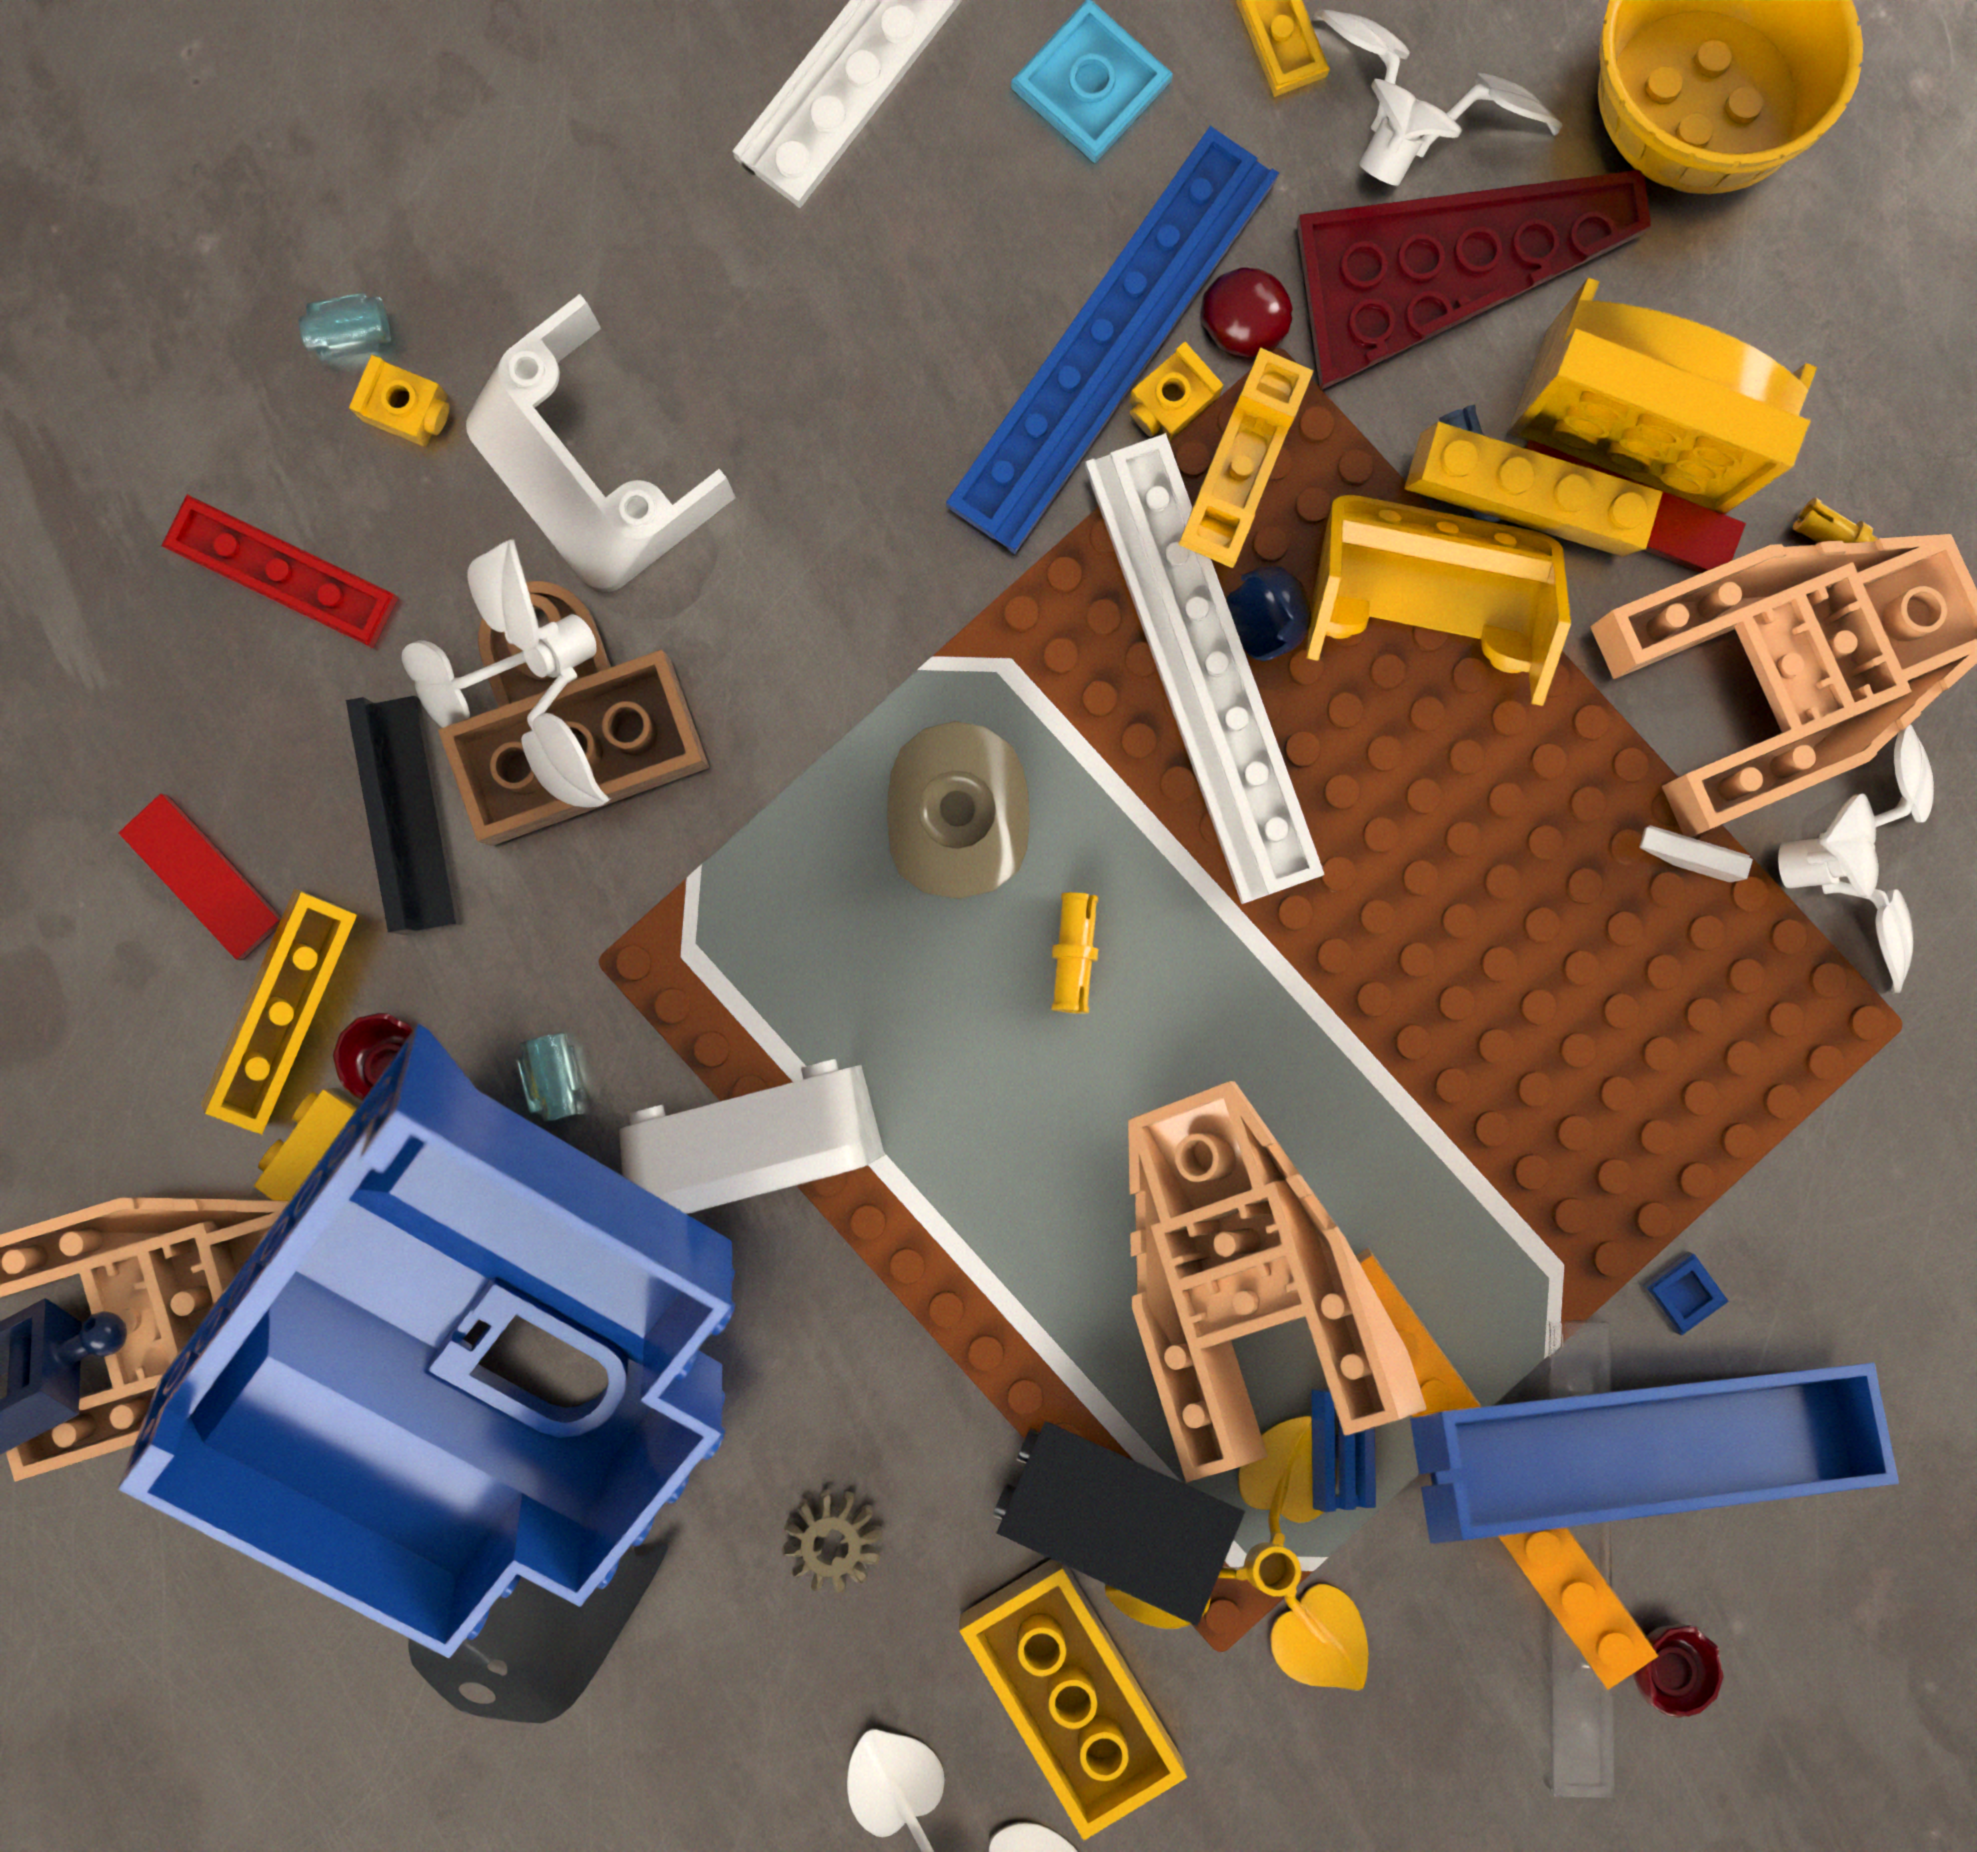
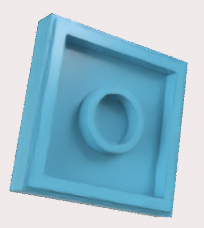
M1085 0L1011 80V89L1096 164L1170 84L1173 73L1092 0Z

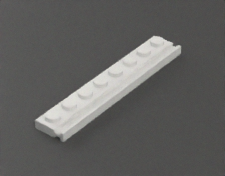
M850 0L732 151L734 159L741 164L744 163L754 171L756 176L797 207L801 208L962 0Z
M1166 433L1116 450L1105 457L1086 461L1085 469L1241 904L1325 875L1212 560L1178 545L1191 513L1192 505Z

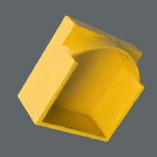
M1588 277L1548 327L1507 431V434L1522 440H1534L1725 515L1793 467L1811 421L1799 416L1817 367L1805 363L1792 374L1785 367L1759 350L1708 326L1648 308L1622 303L1594 301L1593 297L1599 281Z

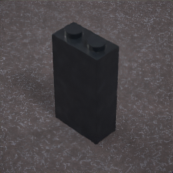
M1047 1421L1044 1422L1041 1431L1031 1428L1017 1458L1018 1462L1025 1464L1018 1484L1014 1487L1007 1483L995 1507L993 1517L1001 1520L996 1533L1198 1626L1245 1511Z

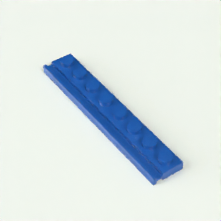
M1209 126L946 501L947 508L1016 554L1277 181L1278 171L1273 168L1271 170L1257 161L1258 158L1212 126Z

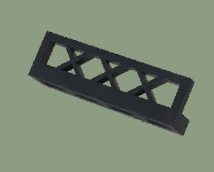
M414 695L373 703L364 697L346 700L388 933L408 935L460 925L461 921L420 699Z

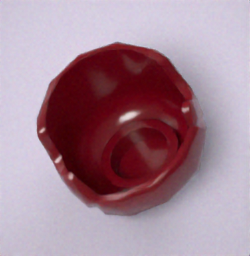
M1240 267L1218 276L1204 292L1200 320L1202 326L1208 330L1221 350L1230 354L1251 358L1257 356L1260 348L1267 351L1274 350L1288 334L1293 319L1291 315L1293 307L1288 293L1276 277L1259 268Z
M377 1013L356 1018L339 1034L333 1052L337 1076L344 1088L354 1097L363 1101L414 1029L387 1013Z
M1685 1624L1656 1627L1646 1635L1658 1657L1633 1673V1679L1640 1694L1647 1703L1665 1715L1682 1718L1683 1716L1689 1717L1700 1714L1717 1699L1724 1677L1718 1645L1700 1632L1698 1627Z

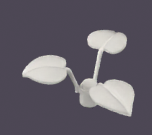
M1317 10L1311 21H1325L1351 43L1378 54L1386 65L1385 81L1375 78L1371 84L1380 103L1377 116L1370 127L1375 131V134L1359 162V165L1366 172L1385 183L1395 186L1400 185L1415 156L1424 157L1429 146L1439 136L1459 137L1462 129L1455 120L1476 100H1494L1501 107L1516 114L1545 122L1553 136H1556L1563 126L1561 121L1532 93L1511 81L1485 73H1478L1475 77V81L1478 84L1450 111L1445 113L1430 103L1416 99L1413 94L1395 85L1400 63L1399 58L1407 59L1410 51L1386 28L1365 17L1332 10Z
M507 540L472 561L467 572L468 584L476 606L486 623L495 631L505 632L507 641L515 644L523 651L463 677L454 678L452 667L443 650L431 642L418 640L408 644L403 649L401 656L403 666L409 677L415 681L416 692L425 710L442 728L470 718L467 702L460 689L525 662L531 671L539 677H557L527 716L528 724L532 730L522 736L524 753L538 781L554 797L577 807L601 806L611 799L597 785L587 758L575 735L563 720L553 714L545 713L564 686L577 678L573 667L596 654L597 646L594 635L586 622L574 614L538 628L515 547V540Z
M1911 724L1898 732L1895 743L1894 767L1902 797L1894 809L1874 816L1867 797L1864 794L1853 795L1841 808L1826 833H1820L1819 838L1783 842L1780 845L1778 854L1780 876L1786 888L1822 885L1824 894L1843 893L1869 899L1875 904L1878 910L1876 914L1877 936L1893 981L1890 993H1900L1907 976L1913 954V926L1906 902L1898 889L1889 890L1887 895L1884 891L1875 889L1879 871L1874 845L1876 827L1910 814V812L1916 823L1925 822L1931 812L1934 797V781L1930 762ZM1848 877L1851 884L1840 882L1839 878Z
M875 1728L865 1731L853 1749L847 1771V1794L853 1814L864 1829L877 1837L891 1836L906 1823L921 1852H934L916 1816L930 1813L941 1800L945 1778L939 1759L926 1744L913 1737ZM1016 1822L1003 1827L994 1833L988 1845V1852H1078L1073 1845L1055 1831L1032 1822Z

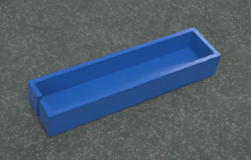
M1875 1362L1444 1411L1410 1418L1419 1474L1430 1473L1432 1482L1431 1486L1421 1487L1430 1544L1899 1484Z

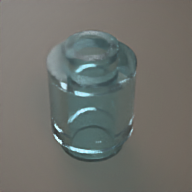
M362 292L309 302L306 306L307 315L299 317V329L303 344L308 352L315 350L321 361L377 351L378 344L388 343L391 340L389 321L380 296L367 298Z
M566 1033L547 1035L519 1043L522 1057L517 1058V1063L529 1113L541 1111L543 1122L578 1114L576 1103L587 1100L575 1046H568Z

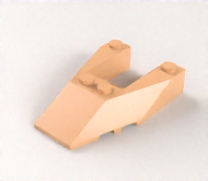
M1951 534L1879 538L1873 542L1856 543L1826 541L1819 542L1816 545L1783 547L1782 544L1769 545L1616 608L1591 625L1590 628L1613 679L1734 629L1740 638L1782 734L1689 772L1662 786L1683 835L1693 837L1872 760L1888 741L1899 731L1908 727L1921 715L1923 709L1943 691L1949 689L1977 663V589Z
M1235 1081L1226 1082L1128 1120L1130 1195L1135 1194L1136 1232L1130 1233L1131 1257L1136 1256L1137 1295L1132 1296V1310L1186 1483L1268 1457L1231 1340L1306 1316L1344 1436L1397 1421L1427 1410L1408 1350L1346 1238Z
M121 1197L0 1235V1298L80 1274L91 1314L103 1311L115 1313L125 1322L127 1329V1338L124 1346L115 1354L104 1357L112 1386L80 1396L79 1415L6 1452L14 1482L135 1445L158 1381L289 1201Z

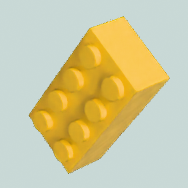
M1051 1559L960 1614L959 1632L1083 1841L1187 1778L1179 1751L1068 1566Z

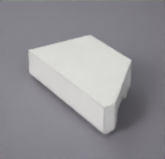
M1651 825L1645 827L1639 848L1674 866L1726 882L1747 879L1753 859L1749 858L1750 855Z

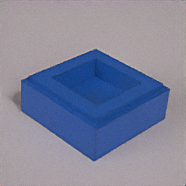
M1691 1252L1683 1255L1642 1285L1673 1330L1681 1336L1729 1302L1696 1255Z

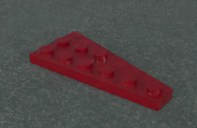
M1634 170L1300 214L1297 219V228L1320 391L1645 234L1651 227L1645 177L1642 172Z

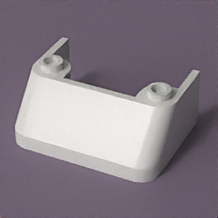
M578 294L504 353L467 416L466 429L475 447L578 577L595 591L612 592L631 581L734 500L736 496L726 476L718 469L673 505L657 486L643 480L629 481L605 497L540 416L535 407L555 391L560 378L558 362L602 329L586 300L581 294Z
M836 1059L802 1067L801 1071L804 1080L668 1116L665 1115L663 1105L629 1113L628 1117L631 1126L619 1128L622 1176L688 1214L867 1166L885 1154L862 1066L858 1065L839 1070Z

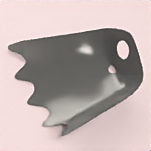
M668 1543L660 1544L652 1552L642 1556L636 1555L633 1545H630L620 1558L618 1568L609 1584L603 1589L596 1587L581 1607L521 1576L513 1592L507 1598L499 1596L490 1607L486 1623L477 1637L473 1640L465 1638L450 1658L408 1638V1651L411 1663L435 1691L457 1710L466 1714L488 1719L543 1724L556 1719L573 1706L600 1669L637 1605L654 1580L665 1559L669 1545ZM493 1660L503 1661L507 1665V1673L501 1676V1674L489 1670L487 1666ZM465 1683L482 1685L493 1692L496 1700L488 1704L473 1702L460 1693L459 1687Z

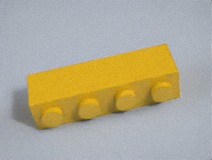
M1439 421L1420 433L1404 488L1408 491L1621 557L1646 549L1663 493L1650 487Z
M294 888L201 1102L205 1114L258 1134H263L357 917L355 913Z

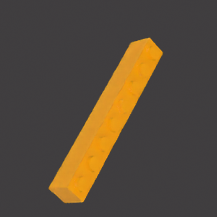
M1366 1248L1356 1255L1359 1264L1408 1350L1427 1408L1425 1411L1412 1415L1413 1418L1444 1411L1482 1407L1371 1250ZM1569 1527L1498 1536L1607 1690L1658 1657L1645 1633Z

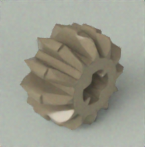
M828 1489L822 1490L819 1495L820 1510L812 1502L803 1499L797 1507L803 1520L788 1518L784 1530L797 1539L784 1543L782 1548L783 1555L788 1557L802 1556L793 1566L791 1573L795 1578H799L810 1569L815 1572L811 1582V1589L814 1591H820L825 1577H832L835 1592L843 1593L846 1588L845 1573L854 1581L862 1584L867 1580L868 1576L862 1563H879L881 1552L869 1544L882 1539V1528L875 1525L863 1526L872 1517L874 1510L870 1505H865L856 1513L851 1512L854 1494L846 1491L843 1495L840 1506H833L831 1492ZM831 1529L837 1530L842 1533L840 1543L848 1542V1547L838 1545L834 1553L828 1552L823 1549L825 1539L818 1540L817 1536L827 1537Z

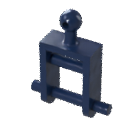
M44 1298L0 1321V1376L8 1373L7 1396L0 1399V1455L79 1415L81 1359L90 1354L100 1357L113 1355L126 1342V1324L117 1314L107 1311L92 1314L82 1325L81 1321Z

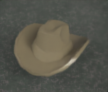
M952 721L925 728L900 748L890 775L887 825L890 853L898 873L923 893L962 899L996 890L1019 871L1028 848L1030 814L1024 769L1013 746L987 727Z

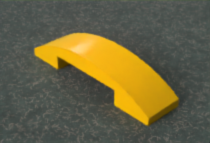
M1260 348L1204 478L1178 545L1231 568L1234 567L1282 444L1312 377L1313 370Z

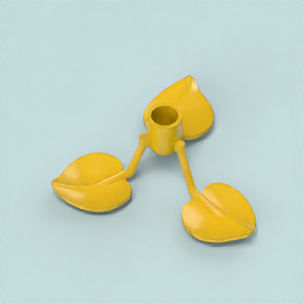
M1312 1416L1295 1417L1280 1422L1261 1434L1268 1457L1243 1465L1238 1469L1237 1483L1243 1501L1253 1508L1270 1510L1268 1515L1270 1541L1262 1542L1252 1547L1246 1555L1244 1566L1222 1567L1218 1578L1248 1579L1255 1588L1270 1596H1284L1285 1602L1291 1610L1284 1612L1274 1621L1270 1642L1275 1662L1289 1677L1310 1686L1362 1690L1367 1678L1369 1653L1364 1624L1354 1602L1344 1592L1327 1584L1311 1586L1303 1594L1300 1602L1295 1596L1297 1592L1296 1587L1301 1578V1565L1297 1556L1289 1549L1283 1547L1285 1536L1281 1533L1280 1514L1290 1521L1303 1523L1314 1520L1324 1513L1323 1511L1313 1509ZM1335 1467V1492H1336V1487H1337V1472H1336V1467ZM1105 1584V1595L1111 1603L1126 1616L1138 1622L1164 1629L1181 1628L1191 1624ZM1210 1598L1207 1602V1605L1202 1616L1208 1611L1211 1600Z

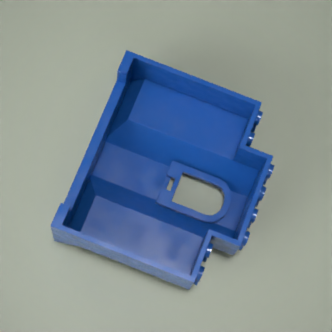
M418 1023L158 1381L118 1490L447 1658L453 1655L465 1638L473 1640L477 1637L486 1623L490 1607L499 1596L507 1598L517 1586L521 1576L581 1607L596 1587L603 1589L609 1584L618 1568L620 1558L630 1545L637 1547L645 1540L657 1512L666 1502L672 1504L680 1497L687 1485L689 1473L701 1458L709 1460L722 1443L725 1434V1428L722 1426V1406L725 1400V1392L722 1391V1364L700 1352L698 1348L710 1333L716 1336L722 1332L734 1312L735 1303L732 1301V1281L735 1270L732 1268V1241L479 1092L431 1031ZM518 1315L599 1361L607 1370L608 1383L607 1387L596 1398L581 1406L563 1408L545 1402L480 1366L478 1363L513 1317ZM478 1319L489 1324L474 1345L463 1340Z

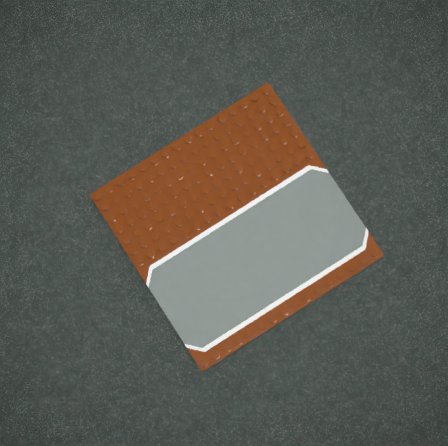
M1275 348L1274 350L1270 351L1276 355H1279L1283 358H1286L1290 361L1297 363L1289 355V353L1282 348ZM1250 370L1169 442L1192 508ZM1312 378L1282 444L1234 567L1231 568L1211 559L1226 602L1228 595L1245 582L1241 580L1243 574L1254 571L1258 567H1282L1302 583L1311 607L1326 526L1332 503L1337 497L1358 495L1432 510L1417 493L1404 489L1406 480L1324 391H1320V387ZM1098 506L603 952L599 958V966L720 1102L804 1080L801 1071L802 1067L836 1059L839 1070L861 1065L885 1155L867 1166L796 1186L1024 1439L1031 1428L1041 1431L1044 1422L1047 1421L1244 1510L1245 1514L1222 1566L1241 1567L1244 1566L1246 1555L1252 1547L1259 1543L1270 1541L1271 1536L1268 1525L1270 1510L1256 1509L1243 1501L1237 1483L1239 1467L1186 1483L1132 1310V1296L1137 1295L1136 1256L1131 1257L1130 1233L1136 1232L1135 1194L1130 1195L1129 1119L1226 1082L1235 1081L1342 1232L1354 1255H1358L1366 1248L1371 1250L1481 1406L1488 1407L1494 1406L1888 1044L1901 1031L1903 1024L1896 1012L1722 824L1690 838L1750 855L1749 858L1753 859L1748 878L1745 880L1726 882L1674 866L1639 848L1644 829L1649 827V825L1683 835L1662 788L1663 785L1679 777L1563 651L1561 652L1544 705L1541 706L1531 704L1529 672L1507 673L1495 668L1482 651L1481 639L1369 617L1366 629L1359 634L1351 635L1344 639L1325 635L1319 661L1307 659L1308 632L1304 640L1296 648L1267 661L1253 659L1244 650L1325 875L1241 904ZM952 721L987 727L1011 744L1024 769L1029 796L1030 824L1028 848L1019 871L992 892L962 899L923 893L898 873L890 853L887 825L890 775L900 748L923 729ZM1074 892L1099 896L1096 905L1093 947L1099 949L1098 961L1092 962L1088 1014L1064 1013L1062 1010H1051L1054 1001L1057 959L1052 958V946L1059 943L1062 908L1061 893ZM1306 1316L1231 1340L1261 1434L1285 1420L1300 1416H1312L1311 1389L1329 1388ZM1335 1408V1435H1338V1414ZM1412 1415L1375 1427V1508L1356 1507L1354 1510L1338 1508L1336 1511L1324 1512L1316 1519L1303 1523L1290 1521L1280 1514L1281 1533L1285 1536L1283 1547L1292 1551L1297 1556L1301 1565V1578L1298 1585L1419 1475L1410 1418H1413ZM1335 1458L1337 1472L1336 1494H1339V1459ZM1217 1578L1210 1595L1211 1600L1208 1611L1201 1617L1198 1626L1191 1625L1214 1650L1224 1652L1230 1649L1284 1599V1596H1270L1255 1588L1248 1579Z

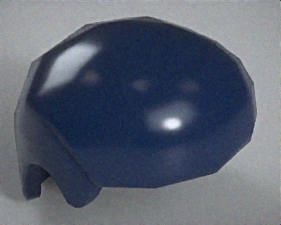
M1258 567L1254 571L1243 574L1241 576V580L1245 581L1243 585L1231 592L1227 597V605L1243 649L1251 658L1261 661H1267L1290 652L1301 644L1310 626V602L1302 583L1282 567Z

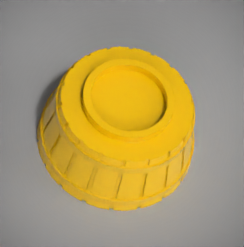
M1609 0L1600 34L1599 60L1601 69L1598 81V99L1603 122L1610 138L1625 160L1636 170H1640L1644 176L1658 184L1672 187L1674 190L1693 194L1726 193L1749 187L1764 180L1776 172L1786 161L1795 158L1810 148L1838 120L1847 107L1845 105L1852 98L1858 84L1861 72L1859 64L1862 62L1863 57L1861 26L1857 25L1859 18L1853 1Z

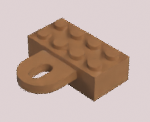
M526 582L533 609L545 612L549 623L552 621L557 622L571 614L579 616L591 629L596 641L597 650L593 657L573 667L577 678L564 686L545 713L555 715L570 728L587 758L597 785L611 800L598 807L573 806L550 794L534 775L523 750L522 736L532 730L527 721L528 714L557 677H539L531 671L525 662L488 678L498 705L497 709L438 729L478 842L489 846H494L709 768L673 664L666 653L661 649L611 667L595 621L587 607L569 590L549 582ZM482 617L478 632V647L484 667L523 651L515 644L507 641L505 632L495 631Z

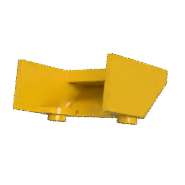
M1344 495L1334 499L1326 526L1310 607L1311 617L1308 629L1307 659L1319 661L1325 635L1344 639L1351 635L1359 634L1366 629L1369 617L1481 639L1482 651L1495 668L1507 673L1529 672L1531 704L1544 705L1571 626L1564 553L1558 541L1544 533L1358 495Z

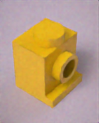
M1184 342L1176 349L1173 355L1132 389L1129 402L1133 405V408L1130 410V414L1137 425L1148 436L1153 437L1155 434L1162 435L1166 433L1170 442L1220 397L1224 384L1191 347ZM1169 384H1175L1184 396L1178 401H1169L1163 396L1162 389Z
M371 354L349 409L364 423L426 448L431 435H438L442 431L448 418L449 403L446 402L448 394L438 383L389 364L382 358ZM400 392H409L408 403L404 407L394 408Z

